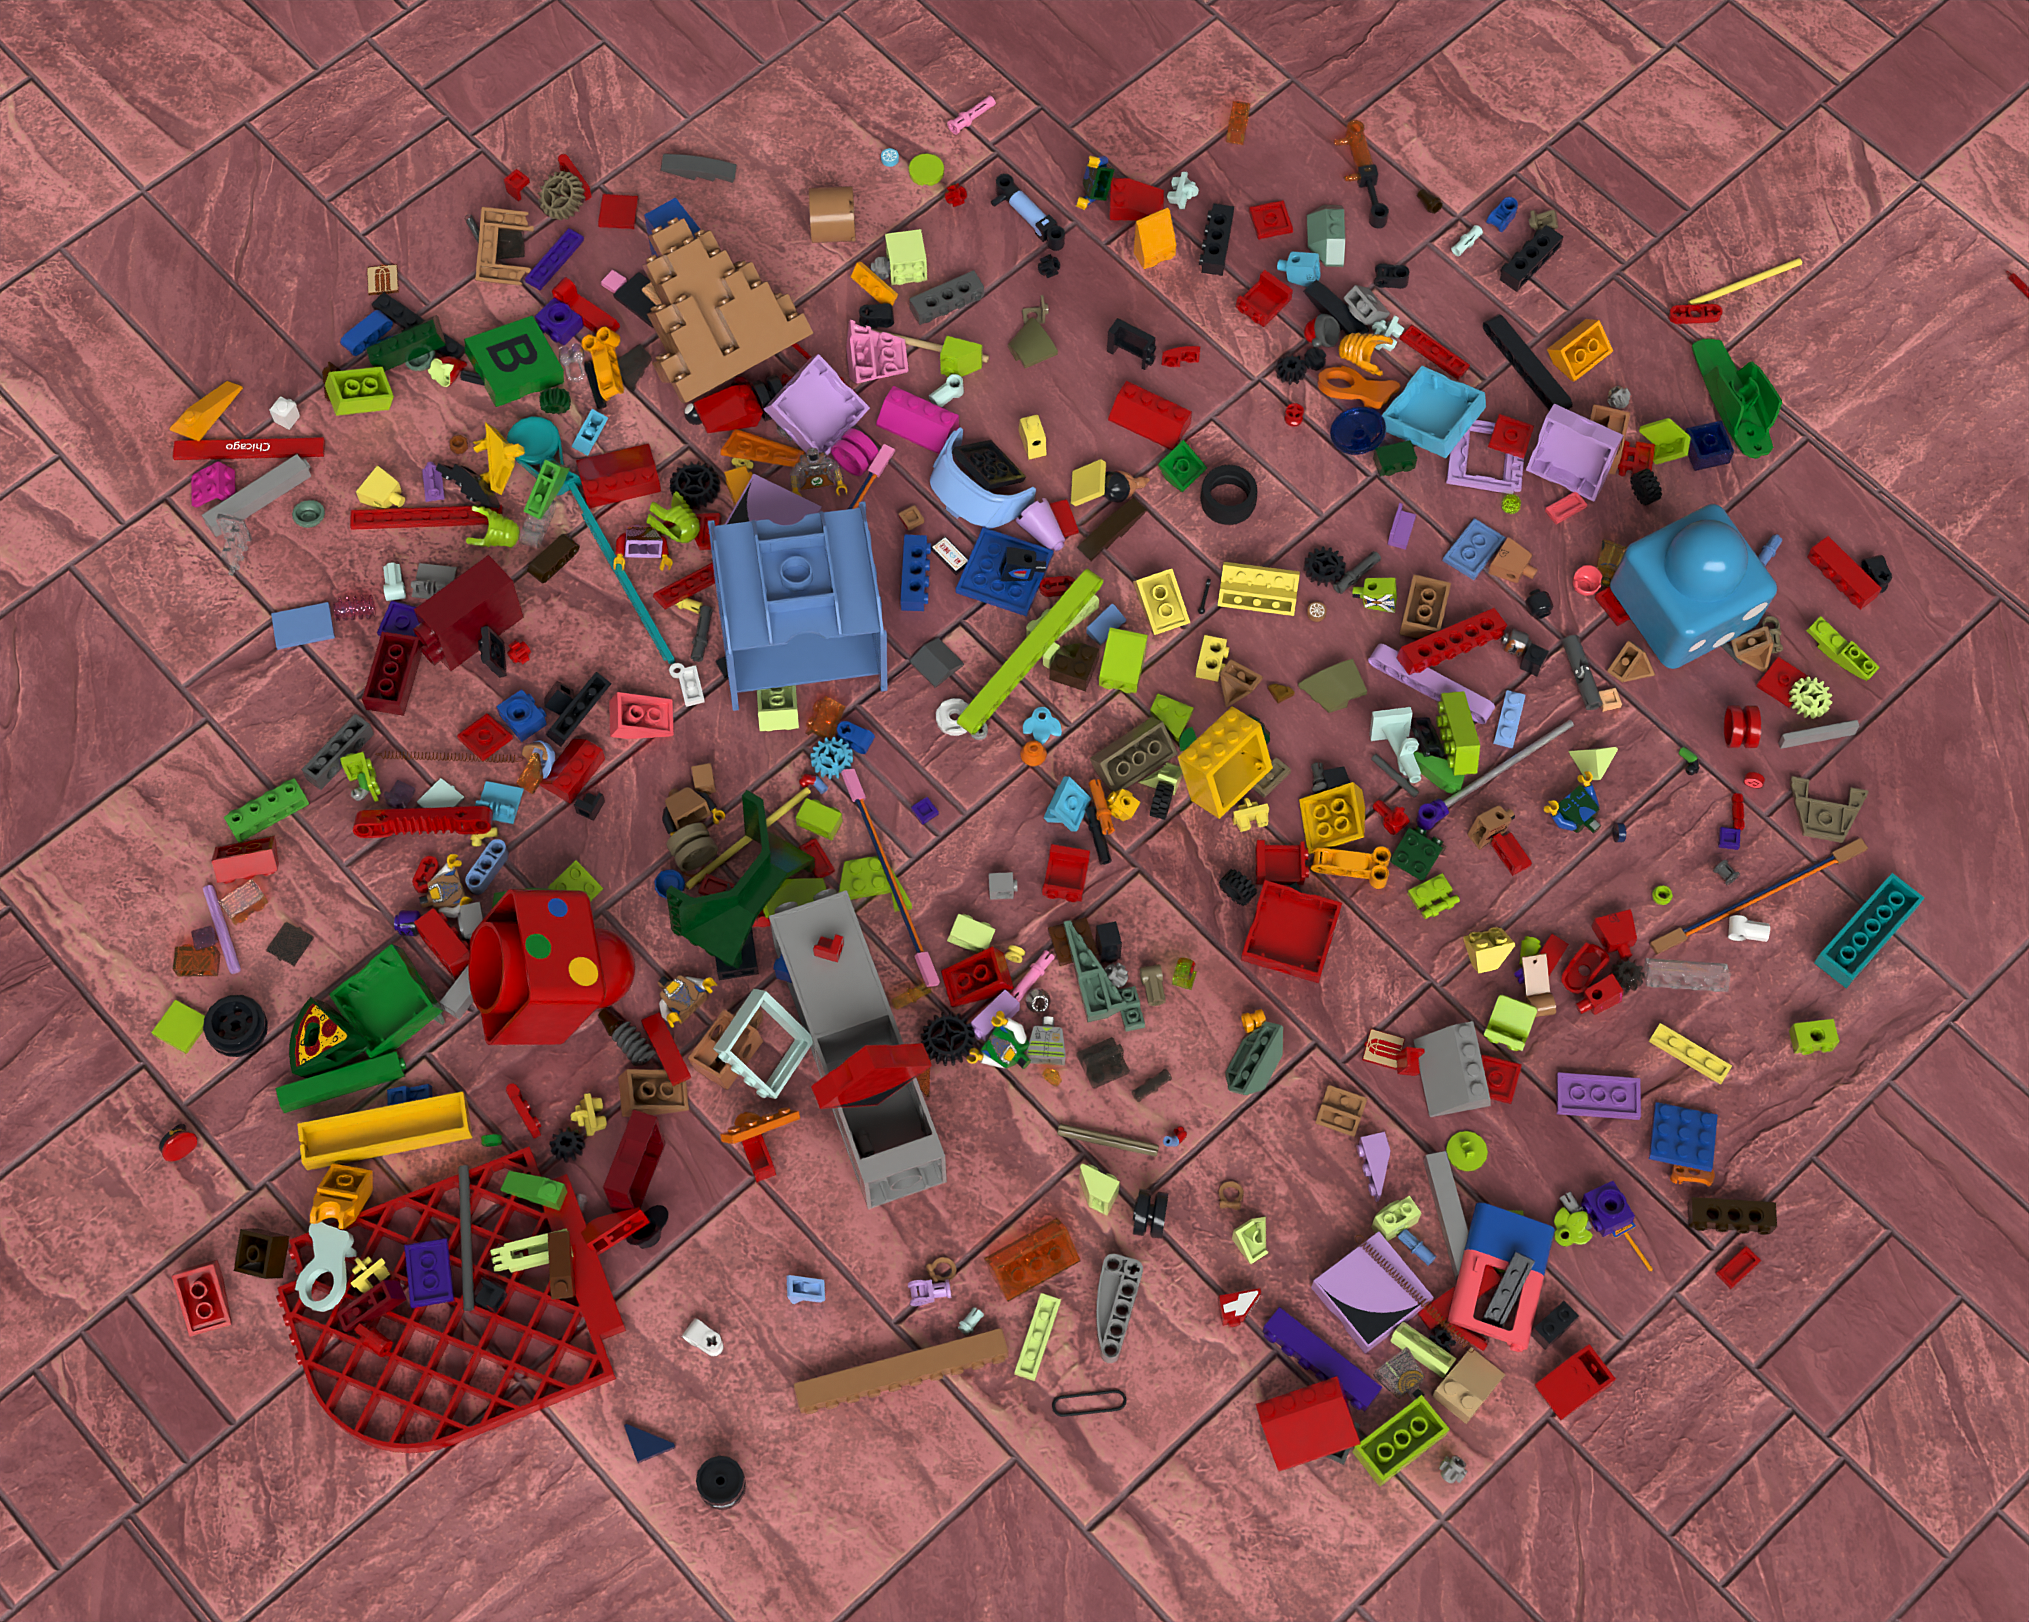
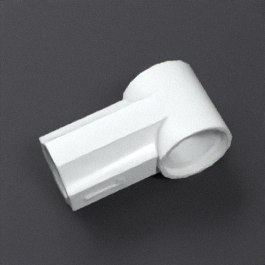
M1734 915L1729 918V939L1734 941H1743L1745 939L1768 941L1770 934L1769 923L1749 921L1746 917Z

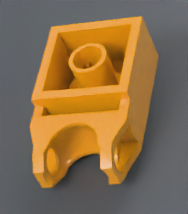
M332 1163L317 1187V1193L313 1197L310 1223L317 1224L326 1218H335L339 1221V1229H345L352 1224L373 1192V1171Z

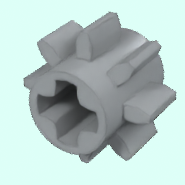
M877 257L875 263H871V271L882 280L887 279L889 273H891L890 263L886 257Z
M1621 386L1613 387L1607 396L1609 398L1607 400L1611 407L1615 406L1617 409L1626 407L1631 399V394L1627 387L1623 389Z
M1120 963L1116 965L1110 964L1104 970L1111 983L1118 988L1124 986L1128 980V971Z
M1446 1456L1439 1467L1442 1470L1440 1473L1442 1478L1449 1483H1454L1455 1480L1460 1483L1468 1472L1465 1469V1462L1458 1456H1453L1451 1459Z

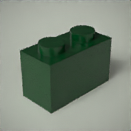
M1411 440L1375 448L1373 460L1381 477L1385 475L1391 476L1402 471L1409 472L1415 469L1417 456Z

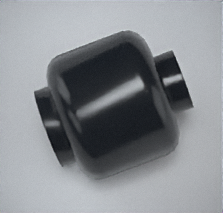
M1540 589L1531 591L1529 593L1530 596L1525 600L1530 615L1537 619L1549 616L1553 609L1549 593L1540 591Z

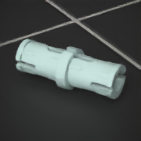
M1475 225L1467 234H1463L1460 238L1461 240L1451 248L1453 254L1460 256L1467 248L1474 245V241L1483 234L1482 228Z

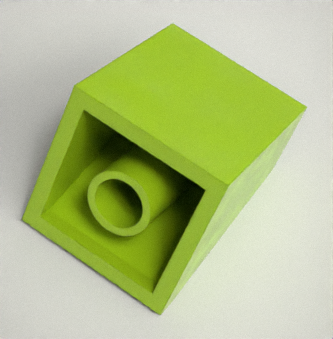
M1109 628L1099 676V686L1106 689H1118L1125 693H1137L1146 656L1148 635Z

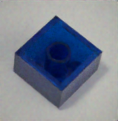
M1722 420L1686 428L1685 432L1691 437L1688 457L1694 471L1730 463L1734 449Z

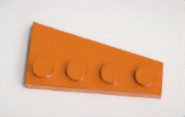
M736 429L721 448L720 455L797 468L802 461L800 457H804V451Z

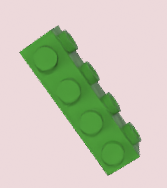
M293 778L283 782L281 786L273 790L266 791L263 796L248 801L243 807L230 811L228 815L224 816V819L239 843L309 805V802L297 781Z

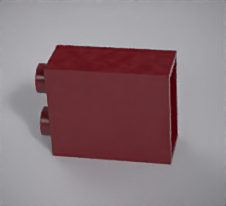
M487 555L414 609L419 625L413 628V631L423 644L420 647L422 653L432 665L435 666L441 661L450 671L454 670L479 651L478 640L482 639V627L488 626L500 636L524 618L513 580Z

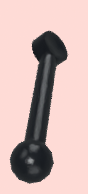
M1208 578L1206 582L1201 607L1198 608L1199 614L1205 613L1204 606L1211 583V579Z

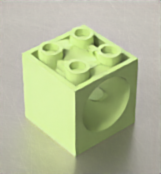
M921 229L885 234L886 257L890 263L891 285H902L904 283L927 280V260Z

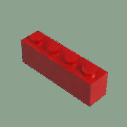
M1829 536L1811 548L1807 556L1811 564L1820 569L1823 575L1830 579L1837 589L1849 598L1853 605H1856L1861 610L1877 598L1882 588Z

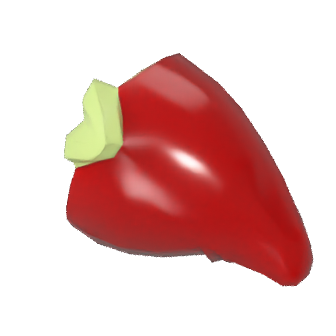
M452 356L434 358L428 373L441 386L449 387L457 379L461 370L467 367V363Z

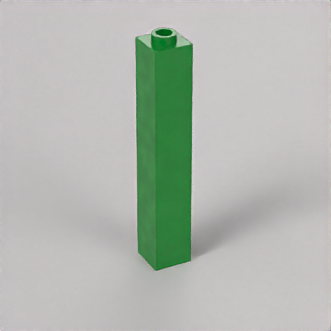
M396 1051L275 1089L280 1108L284 1113L405 1077L404 1069H407L404 1057L400 1058Z

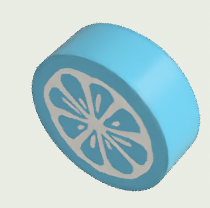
M891 148L885 149L881 153L883 165L887 167L895 166L899 162L898 152Z

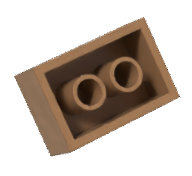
M1413 575L1399 634L1421 639L1440 631L1451 583Z

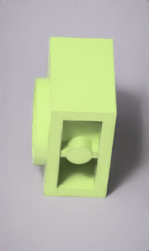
M1410 1196L1402 1201L1396 1200L1376 1214L1371 1228L1375 1233L1380 1232L1389 1241L1399 1235L1404 1229H1408L1418 1223L1421 1211Z

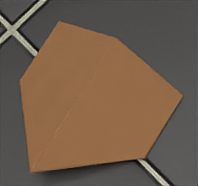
M1768 626L1731 640L1738 659L1764 673L1767 672L1774 644Z
M1628 640L1607 670L1608 673L1622 683L1655 676L1645 651L1630 640Z
M1231 659L1220 672L1226 708L1252 693L1263 679V676Z

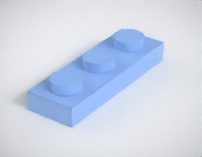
M1506 691L1493 744L1513 748L1525 694Z

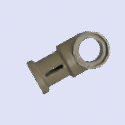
M1768 616L1764 618L1760 628L1765 627L1767 622L1775 625V629H1769L1774 643L1771 654L1783 650V645L1780 643L1781 629L1779 620L1773 616Z

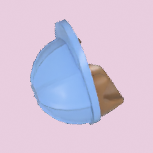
M538 740L524 746L522 749V756L527 759L528 768L532 769L537 778H547L552 765L556 761L555 752L551 745Z

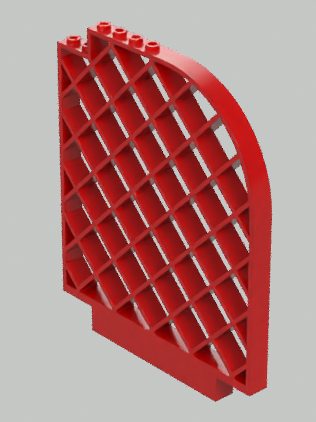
M530 1146L469 1170L470 1182L480 1178L477 1186L470 1184V1193L472 1194L470 1198L471 1218L481 1198L505 1207L494 1232L471 1224V1233L489 1240L477 1266L473 1264L474 1292L481 1277L505 1286V1292L508 1295L496 1314L475 1305L474 1310L468 1311L490 1320L477 1347L452 1337L465 1312L463 1310V1294L460 1299L454 1297V1301L446 1302L456 1306L443 1333L419 1323L427 1306L415 1308L410 1319L389 1311L367 1322L365 1326L367 1329H370L372 1326L376 1329L381 1317L406 1326L393 1353L388 1352L382 1357L389 1361L376 1387H372L351 1378L364 1351L377 1354L360 1342L361 1336L357 1339L335 1330L340 1321L337 1313L345 1308L348 1303H352L357 1299V1297L352 1296L357 1287L354 1288L350 1283L359 1277L363 1270L356 1275L352 1273L346 1284L345 1294L335 1306L326 1325L302 1316L307 1306L304 1305L300 1297L292 1311L287 1295L297 1292L295 1290L297 1280L277 1287L279 1295H276L280 1308L284 1307L286 1313L282 1315L286 1327L290 1326L292 1333L289 1334L292 1345H296L298 1350L295 1353L296 1360L299 1366L303 1365L306 1378L315 1398L328 1416L353 1438L369 1446L395 1453H424L440 1450L616 1379L602 1340L622 1333L626 1329L595 1249L591 1251L581 1234L587 1226L568 1175L565 1174L552 1179L564 1184L567 1189V1194L560 1211L542 1205L545 1212L541 1213L519 1204L520 1197L511 1195L510 1199L486 1190L494 1172L504 1168L513 1172L541 1177ZM526 1160L528 1166L525 1167L517 1163ZM459 1174L362 1211L356 1220L345 1229L338 1228L339 1221L331 1223L329 1226L344 1231L359 1226L373 1232L359 1258L363 1261L367 1257L372 1258L382 1237L403 1245L420 1243L431 1218L434 1217L456 1226L448 1242L450 1264L462 1269V1260L453 1256L461 1240L460 1219L437 1210L445 1191L459 1188ZM430 1198L427 1205L419 1203L422 1200ZM404 1207H409L423 1213L411 1238L387 1229L395 1211ZM514 1211L538 1220L531 1237L542 1235L547 1224L550 1225L552 1232L563 1229L570 1231L575 1293L579 1303L578 1307L559 1299H552L550 1281L544 1293L520 1284L519 1281L525 1269L513 1272L510 1279L486 1270L492 1257L490 1251L496 1249L498 1244L504 1246L506 1243L514 1242L502 1236ZM381 1217L377 1225L369 1222ZM309 1232L289 1240L291 1247L288 1248L291 1259L296 1260L297 1266L294 1269L297 1277L305 1268L299 1248L307 1245L313 1247V1240ZM528 1249L517 1251L522 1252L524 1257L529 1256ZM405 1250L394 1271L388 1270L390 1275L386 1278L399 1281L400 1284L408 1286V1278L403 1276L407 1268ZM345 1257V1261L356 1266L358 1265L355 1262L357 1257ZM373 1263L368 1264L366 1268H370ZM323 1274L314 1281L311 1290L312 1295L316 1289L330 1294L333 1287L320 1282ZM515 1291L540 1300L527 1327L502 1317ZM548 1304L574 1314L561 1341L536 1331ZM583 1317L596 1349V1355L570 1345ZM296 1323H301L322 1332L309 1358H307ZM498 1324L523 1334L511 1361L486 1351ZM415 1330L439 1340L427 1367L402 1358ZM331 1336L355 1346L342 1374L318 1364ZM532 1338L557 1348L545 1375L519 1365ZM448 1344L473 1354L460 1381L435 1371ZM565 1352L591 1362L583 1381L572 1386L553 1379ZM482 1358L507 1368L494 1395L469 1385ZM398 1364L423 1374L409 1402L384 1392ZM602 1365L604 1373L595 1376L599 1366ZM312 1371H317L338 1380L327 1403L324 1402L320 1395ZM515 1372L541 1382L532 1402L523 1406L503 1400ZM431 1378L456 1388L443 1416L418 1406ZM347 1384L372 1394L354 1430L333 1414ZM549 1386L560 1390L545 1396ZM465 1392L490 1402L481 1423L471 1427L452 1420ZM380 1399L405 1408L389 1442L363 1435ZM499 1406L510 1410L494 1417ZM414 1413L439 1422L431 1441L410 1444L400 1443ZM448 1427L459 1431L444 1437Z

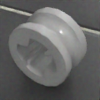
M986 723L981 727L982 733L978 731L974 735L971 734L974 739L982 740L987 737L988 726Z

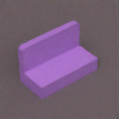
M1399 503L1388 545L1406 550L1416 514L1402 511L1403 503Z

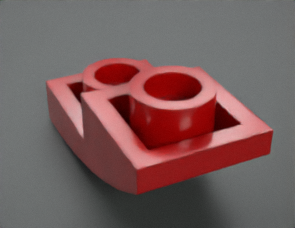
M1184 346L1164 351L1162 365L1180 367V361L1199 363L1201 346Z
M1554 934L1550 935L1539 954L1546 953L1549 976L1569 945Z

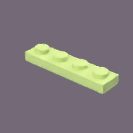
M1043 1293L1040 1294L1015 1375L1035 1381L1061 1299Z

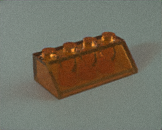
M1058 1218L984 1258L993 1279L1007 1302L1081 1261L1067 1228Z

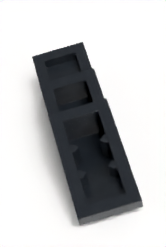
M1318 280L1303 291L1321 314H1328L1336 319L1340 331L1343 329L1347 335L1351 333H1361L1362 335L1369 332L1368 328L1353 316L1348 306Z

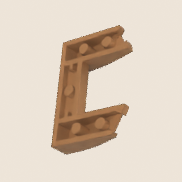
M482 207L475 281L519 286L523 284L519 281L525 272L530 273L531 268L496 264L499 229L534 232V227H529L525 217L529 215L528 212Z

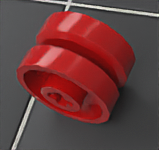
M1739 705L1727 706L1724 715V740L1727 748H1739L1741 744L1745 748H1757L1761 736V715L1758 706L1747 705L1743 710Z

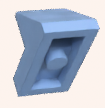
M792 1275L786 1276L787 1297L792 1304L802 1300L820 1303L825 1301L824 1280Z

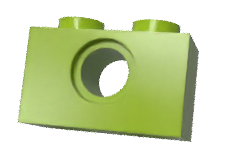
M1834 1019L1794 1023L1789 1030L1794 1053L1808 1055L1820 1050L1822 1052H1830L1839 1043ZM1810 1035L1816 1036L1819 1041L1813 1040Z

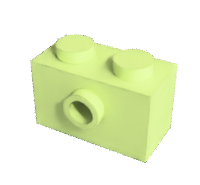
M958 914L947 941L972 952L979 953L988 949L996 929L986 922L973 920L969 915Z

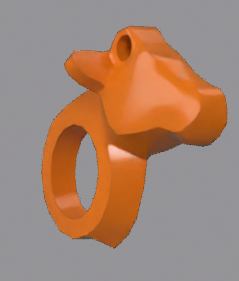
M1342 365L1341 367L1326 368L1319 372L1317 382L1321 392L1329 397L1361 399L1364 403L1363 415H1368L1370 407L1380 409L1384 404H1387L1391 396L1399 392L1401 387L1398 382L1393 380H1365L1356 370ZM1332 378L1342 379L1349 382L1352 386L1339 388L1331 385L1327 380Z

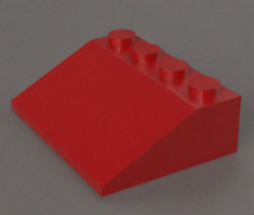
M649 443L576 460L589 509L661 492Z
M1337 1376L1256 1404L1261 1425L1279 1472L1361 1444L1343 1385Z

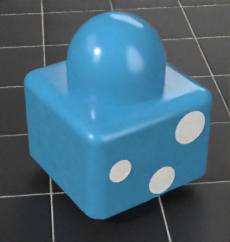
M1716 504L1706 505L1631 543L1626 548L1610 582L1611 591L1660 662L1672 669L1679 668L1754 629L1777 593L1775 580L1725 510Z

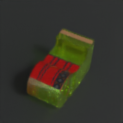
M1184 957L1178 959L1172 985L1192 990L1197 971H1193L1195 967L1194 961Z

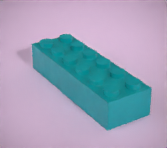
M1891 873L1819 954L1814 964L1847 989L1916 911L1925 898L1895 874Z

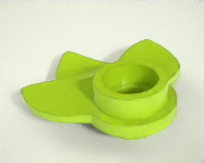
M1564 1207L1557 1212L1554 1219L1557 1228L1555 1240L1559 1245L1563 1247H1568L1573 1243L1583 1245L1592 1238L1593 1234L1585 1229L1588 1222L1587 1212L1579 1211L1570 1215ZM1562 1233H1569V1237L1563 1239L1561 1237Z

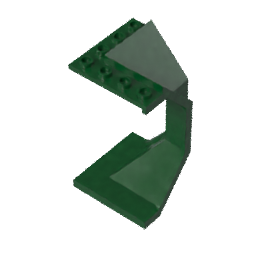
M748 790L742 795L745 835L760 843L762 851L731 890L697 898L688 896L672 885L666 891L672 932L677 936L685 937L692 945L705 949L709 955L720 958L727 966H733L737 969L742 964L741 951L757 916L783 882L802 869L809 873L815 869L814 857L767 830L764 801Z

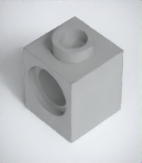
M1013 872L989 873L990 900L1014 899V891H1017V879L1013 880Z

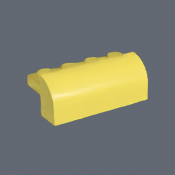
M1224 562L1218 606L1294 616L1300 572Z

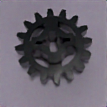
M1322 546L1321 551L1315 548L1314 554L1312 552L1308 553V558H1305L1304 571H1306V577H1311V583L1316 580L1318 581L1317 586L1324 583L1325 587H1327L1329 582L1334 585L1336 580L1339 581L1341 576H1344L1346 563L1343 562V556L1338 557L1339 551L1333 553L1331 547L1327 551Z

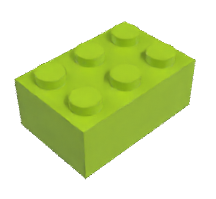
M383 367L329 372L325 383V388L336 416L389 410L394 398Z

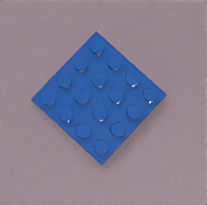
M983 527L958 582L956 593L1027 617L1045 573L1035 572L1031 581H1001L1000 564L1006 547L1035 551L1036 561H1046V571L1054 555V550Z

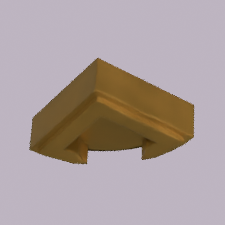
M1278 684L1268 686L1269 692L1278 704L1295 694L1294 690L1288 686Z

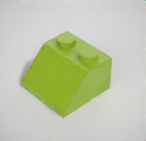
M947 336L940 353L941 374L946 377L953 374L963 377L981 369L983 366L982 345Z

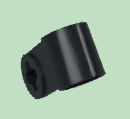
M1380 263L1375 266V286L1403 289L1408 285L1410 272L1405 265Z
M866 304L859 309V315L861 316L859 318L860 326L889 328L894 325L893 306L891 304Z
M1877 555L1862 559V569L1882 588L1880 593L1885 592L1888 588V583L1892 580V573L1886 564L1884 556Z

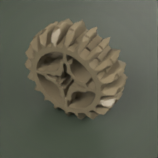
M561 171L560 173L554 172V176L548 175L549 180H544V186H540L542 192L538 193L541 196L538 200L541 203V209L553 219L563 220L564 218L569 220V216L575 217L574 212H580L578 207L583 205L581 200L585 199L584 195H582L585 192L584 188H582V182L570 172Z

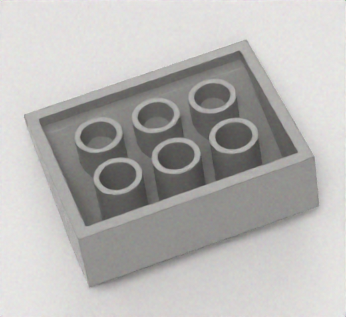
M1473 1021L1452 1025L1414 1039L1415 1048L1425 1049V1053L1419 1057V1068L1430 1117L1491 1106Z

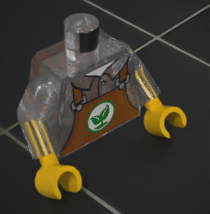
M810 448L807 450V454L801 455L799 462L795 464L790 472L792 492L799 496L801 494L798 492V488L801 491L834 486L835 482H837V495L840 496L839 488H844L847 494V486L842 482L844 479L840 465L832 458H828L826 452H818L816 448Z

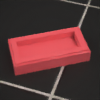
M1573 492L1546 507L1545 512L1555 524H1558L1585 509L1587 503L1578 493Z

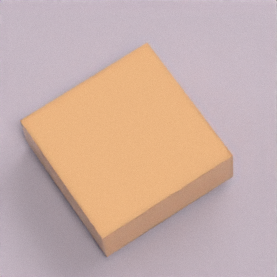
M1616 688L1599 691L1603 703L1601 706L1602 712L1622 706Z

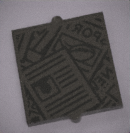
M285 922L266 951L278 957L279 961L283 960L295 966L314 937L304 932L301 927L297 928Z

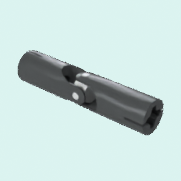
M1570 635L1564 638L1562 643L1574 672L1586 710L1597 709L1603 703L1578 635Z

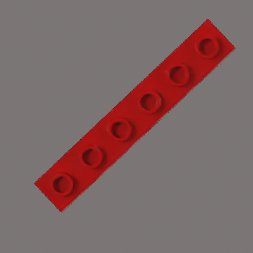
M1492 608L1402 646L1396 658L1408 675L1421 673L1427 667H1435L1446 659L1451 660L1460 653H1467L1474 647L1484 646L1488 641L1500 639L1504 635L1507 624L1497 610Z

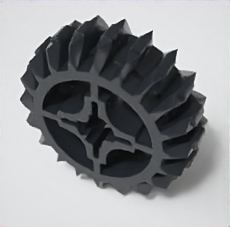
M691 461L688 466L684 463L683 468L677 467V472H673L672 478H670L669 488L672 497L675 492H678L690 509L696 506L699 510L701 505L707 507V502L713 504V498L717 499L720 492V479L718 478V473L714 472L713 467L708 468L706 463L701 465L699 461L697 464H693ZM685 481V482H686V484L684 485L685 488H683V489L681 490L680 487H681L682 483ZM707 481H709L710 484H709L708 488L705 489V488H704V486L706 485L705 483H706Z
M942 1012L940 1018L934 1015V1021L928 1019V1026H923L925 1033L921 1034V1039H923L921 1043H923L927 1054H929V1059L932 1060L936 1057V1063L939 1064L942 1060L944 1066H947V1061H951L953 1066L955 1065V1060L962 1063L963 1057L967 1058L969 1056L968 1051L974 1048L972 1045L976 1044V1039L973 1038L975 1033L972 1030V1024H967V1018L961 1020V1014L959 1013L956 1017H953V1012H950L949 1016H945V1013ZM950 1026L956 1027L959 1030H952ZM943 1027V1031L940 1034L932 1037L939 1028ZM946 1032L948 1033V1037H950L951 1039L950 1045L949 1042L946 1041ZM962 1040H965L961 1047L954 1050V1046L956 1044L961 1043ZM935 1046H937V1047H943V1048H945L947 1051H942V1050L936 1048Z

